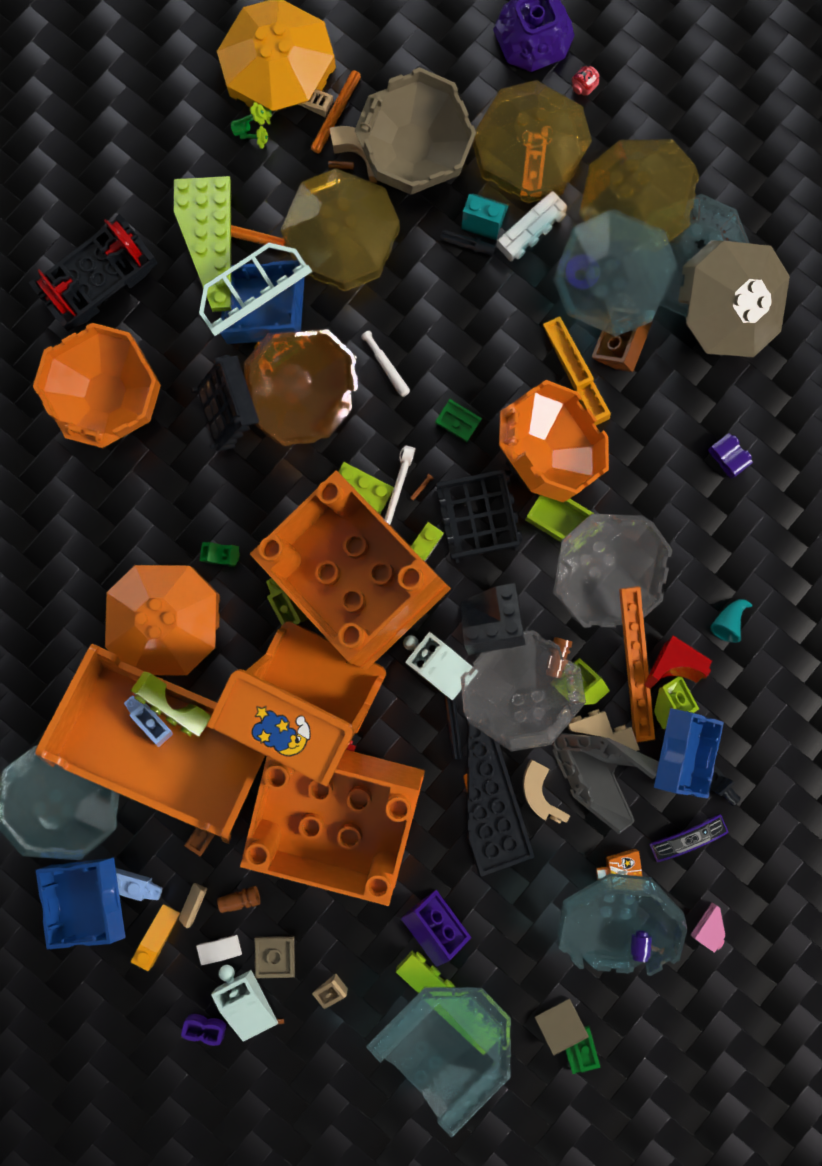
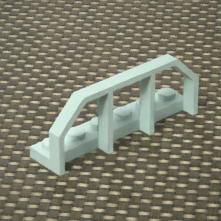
M268 243L204 285L199 314L214 336H216L311 273L312 270L309 265L306 266L296 249ZM268 248L293 253L300 263V266L292 270L294 272L292 276L288 278L284 275L276 281L278 285L275 287L255 258ZM252 260L268 284V287L260 291L262 295L257 299L253 296L243 303L226 276ZM223 279L242 309L239 310L236 307L228 313L230 317L224 321L222 318H219L211 324L204 314L207 291L210 286Z

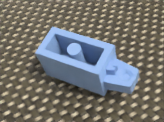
M133 695L124 702V705L130 712L129 716L157 747H160L173 735L167 725L155 712L150 710L146 703H140L134 699Z
M116 868L119 895L139 901L143 899H160L163 888L152 883V878Z

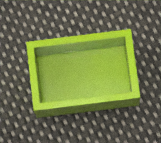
M540 495L525 521L574 550L596 514L572 499L560 502Z

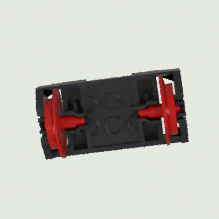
M120 214L111 223L105 219L106 227L45 273L38 269L40 276L36 280L29 282L40 299L68 332L86 323L100 311L97 306L126 284L129 288H132L144 279L152 268L158 264L142 240ZM143 253L147 258V262L141 266L138 258ZM62 295H63V296L65 297V299L69 302V304L72 306V308L76 311V313L78 314L77 316H76V314L74 313V311L71 309V307L68 305V303L64 300V298L62 297ZM68 311L75 317L70 321H66L61 313L64 315Z

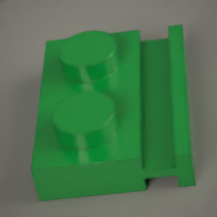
M449 399L436 419L435 424L467 443L482 418Z
M589 1026L584 1027L589 1037L566 1049L572 1074L601 1068Z

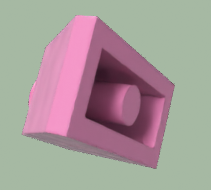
M711 903L691 933V936L714 953L723 946L725 931L721 910L717 905Z

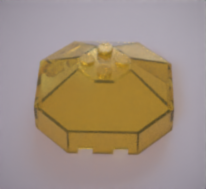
M535 80L499 90L475 130L476 135L473 140V147L482 178L487 181L490 179L497 183L499 188L510 194L513 192L520 196L522 201L530 203L542 200L551 191H554L557 195L564 193L570 180L578 170L581 159L591 144L592 139L582 105Z
M673 139L620 140L589 165L579 215L600 241H620L626 251L649 249V251L657 252L690 225L691 219L689 216L694 205L695 186L699 180L696 166Z
M335 168L301 182L281 228V234L286 247L296 249L306 266L309 265L312 272L308 275L313 276L316 280L326 284H333L338 286L339 289L347 291L381 276L385 261L388 259L394 240L400 231V222L384 187ZM289 253L292 260H297L293 253Z

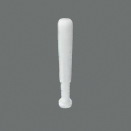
M370 330L364 332L361 338L366 340L375 353V358L399 395L402 397L408 395L410 389L383 350L379 349L372 338V332Z

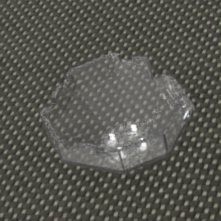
M591 514L562 539L553 593L570 615L583 627H591V625L616 627V625H622L619 589L639 586L641 588L644 618L663 601L664 594L661 593L662 584L666 583L669 568L666 567L667 558L671 557L672 548L655 524L642 515Z
M534 630L524 632L526 645L481 653L473 662V668L468 673L465 671L461 676L463 711L468 722L510 751L552 745L586 703L581 668L562 656L559 645L551 640L543 639Z

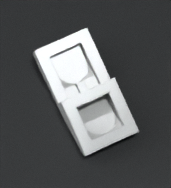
M237 935L197 945L201 965L242 955Z

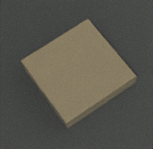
M294 936L255 937V978L295 977Z
M570 999L535 1017L553 1055L589 1037Z

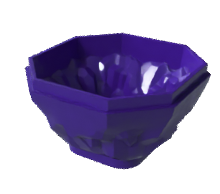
M510 0L503 5L493 28L506 61L529 72L563 60L575 36L572 21L560 0Z

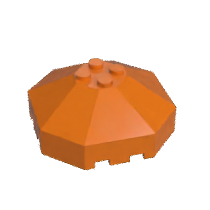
M91 323L78 334L73 333L62 339L60 344L44 349L33 388L41 398L48 415L55 419L66 439L104 448L151 421L161 384L136 340L129 332Z
M548 380L534 387L514 403L500 411L499 446L531 492L565 502L609 470L608 435L604 430L602 432L598 430L594 424L597 419L589 408L585 410L579 402L582 398L577 391Z
M135 565L107 592L105 648L116 654L120 661L153 675H188L215 649L216 630L219 628L220 594L191 566Z

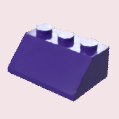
M437 890L413 906L401 918L436 967L450 961L471 939V936Z

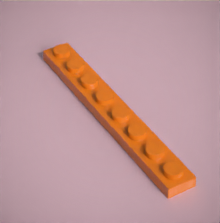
M639 586L620 588L619 594L632 726L638 743L655 740L651 692L648 687L644 686L649 671L641 588Z

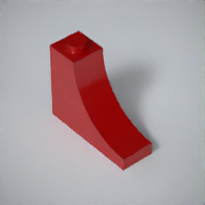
M673 635L663 645L644 686L651 689L661 678L667 676H680L697 683L701 678L705 679L711 671L709 667L712 660Z

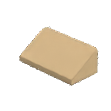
M196 883L193 884L179 916V921L184 927L189 928L193 924L206 894V887Z

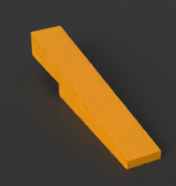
M559 316L544 323L543 327L574 390L582 398L580 402L585 410L589 408L597 419L594 423L595 425L609 420L611 413L561 317Z

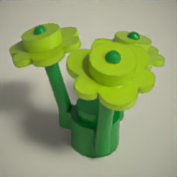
M254 102L253 106L250 107L251 114L232 121L231 129L235 136L240 135L241 139H257V144L263 149L264 144L268 141L266 129L260 126L257 134H247L250 131L249 122L254 120L263 125L266 120L269 125L272 114L270 109Z

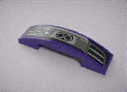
M721 814L702 821L703 823L675 835L666 836L649 843L656 862L690 852L729 833Z

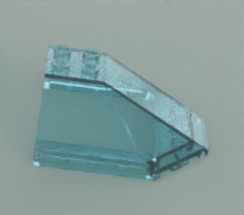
M424 987L366 1048L379 1062L385 1059L401 1071L423 1095L438 1117L437 1123L450 1137H453L510 1079L511 1018L483 988Z

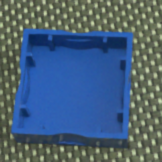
M298 260L260 265L275 287L278 285L276 281L284 275L288 278L294 274L292 270L300 266ZM244 264L231 273V285L243 303L253 296L257 299L262 295L260 291L268 287L255 264ZM305 277L220 332L227 344L300 339ZM231 292L232 310L236 307L239 310L242 309ZM222 311L221 318L223 321L230 317L228 315L230 311Z
M670 708L654 788L677 794L708 798L724 722L692 712Z
M114 858L57 864L36 870L39 897L43 908V926L47 949L68 948L74 945L111 944L125 938Z

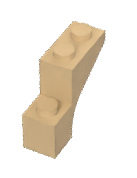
M593 710L588 712L589 716L581 718V715L570 719V723L566 724L570 731L610 738L635 751L639 750L632 727L626 728L625 725L614 728L615 732H612L605 711Z

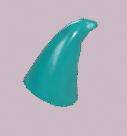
M740 599L730 603L710 626L713 634L727 642H740L741 615L743 610L752 607V604L747 600Z

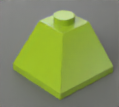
M580 658L563 672L562 678H556L551 682L573 706L596 704L610 692L602 678Z
M677 676L659 688L654 713L663 729L667 726L670 708L692 713L699 710L683 677Z

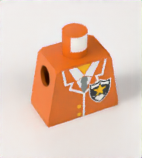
M637 849L606 857L607 867L596 868L597 879H608L609 885L612 888L644 889L640 855Z

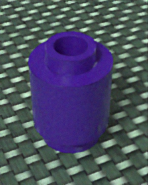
M637 930L636 933L632 934L630 954L635 961L648 962V957L651 956L652 936L648 935L647 931Z

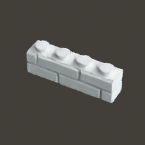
M551 191L497 240V248L511 262L515 258L517 260L525 254V249L528 246L533 247L539 241L538 237L542 233L546 235L553 228V223L556 221L559 223L564 219L567 205L554 191Z

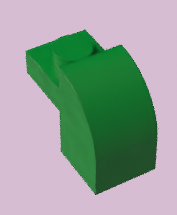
M202 542L199 561L235 567L240 557L239 546Z

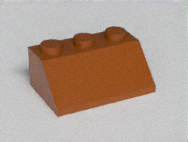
M612 306L592 358L616 370L633 372L653 320L644 310Z

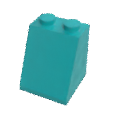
M474 193L469 194L463 210L461 229L497 241L509 205Z

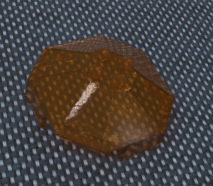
M313 329L268 333L244 362L245 380L259 419V423L255 425L276 443L283 446L298 443H315L318 439L329 438L352 409L351 391L358 389L357 375H355L354 369L356 355L329 330Z

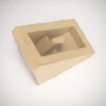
M334 974L312 994L325 1009L347 996L348 988L338 975Z

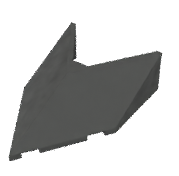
M544 732L554 747L552 751L564 778H567L572 788L570 790L572 796L618 834L632 825L635 820L614 772L618 765L638 767L650 778L654 779L659 762L610 738Z

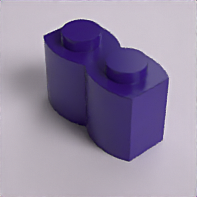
M728 433L712 445L708 451L720 464L724 472L732 479L753 462L751 454L740 447L739 439L735 435Z
M190 1014L184 1021L181 1036L189 1041L201 1040L208 1045H220L224 1038L227 1023L217 1018L207 1019L199 1014Z

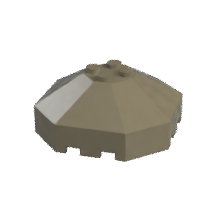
M419 67L405 76L401 74L391 78L387 89L368 96L356 125L355 133L376 180L411 195L460 175L476 131L469 121V114L463 100L461 101L459 98L458 89L454 82Z
M711 240L683 266L682 274L685 275L683 287L680 286L678 300L680 303L689 304L686 324L706 354L754 357L781 332L790 276L772 246Z

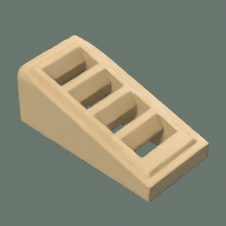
M315 89L309 102L298 105L326 117L334 100L332 95ZM315 97H316V98H318V100H317V102L314 104L313 101H314V99H315Z

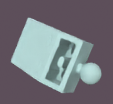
M430 632L420 644H418V639L413 635L405 637L403 641L404 647L409 651L414 650L405 663L453 701L476 672V669ZM431 646H436L434 652L429 651ZM419 661H424L422 667H418Z
M224 965L219 970V977L221 980L226 981V983L218 986L211 996L222 1016L244 1042L277 1025L278 1021L252 970L234 978V968L230 965Z

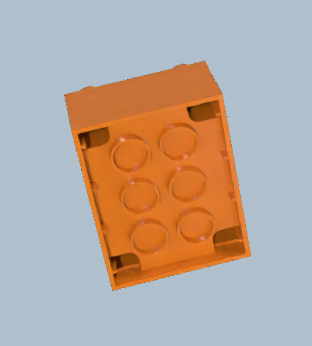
M337 470L323 481L297 509L250 553L349 663L360 666L365 670L372 666L451 590L438 574Z
M345 750L326 787L266 757L240 867L389 906L425 770Z

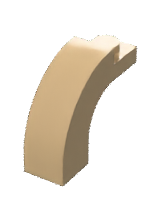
M350 126L330 128L334 154L341 152H355L359 154L366 163L369 182H377L355 133V128Z
M530 759L523 775V792L527 803L545 821L548 815L551 814L550 818L558 823H561V821L567 823L570 815L550 805L542 793L543 781L550 769Z

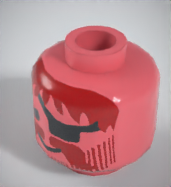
M583 66L572 77L574 92L578 95L586 96L598 86L599 73L594 67Z

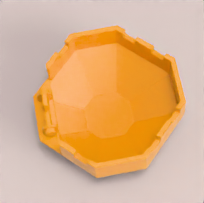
M268 0L243 7L217 50L230 97L235 100L237 98L242 100L249 107L253 106V103L256 102L258 105L261 104L271 111H278L282 108L308 102L315 89L323 90L328 76L336 68L335 57L325 22L284 0Z

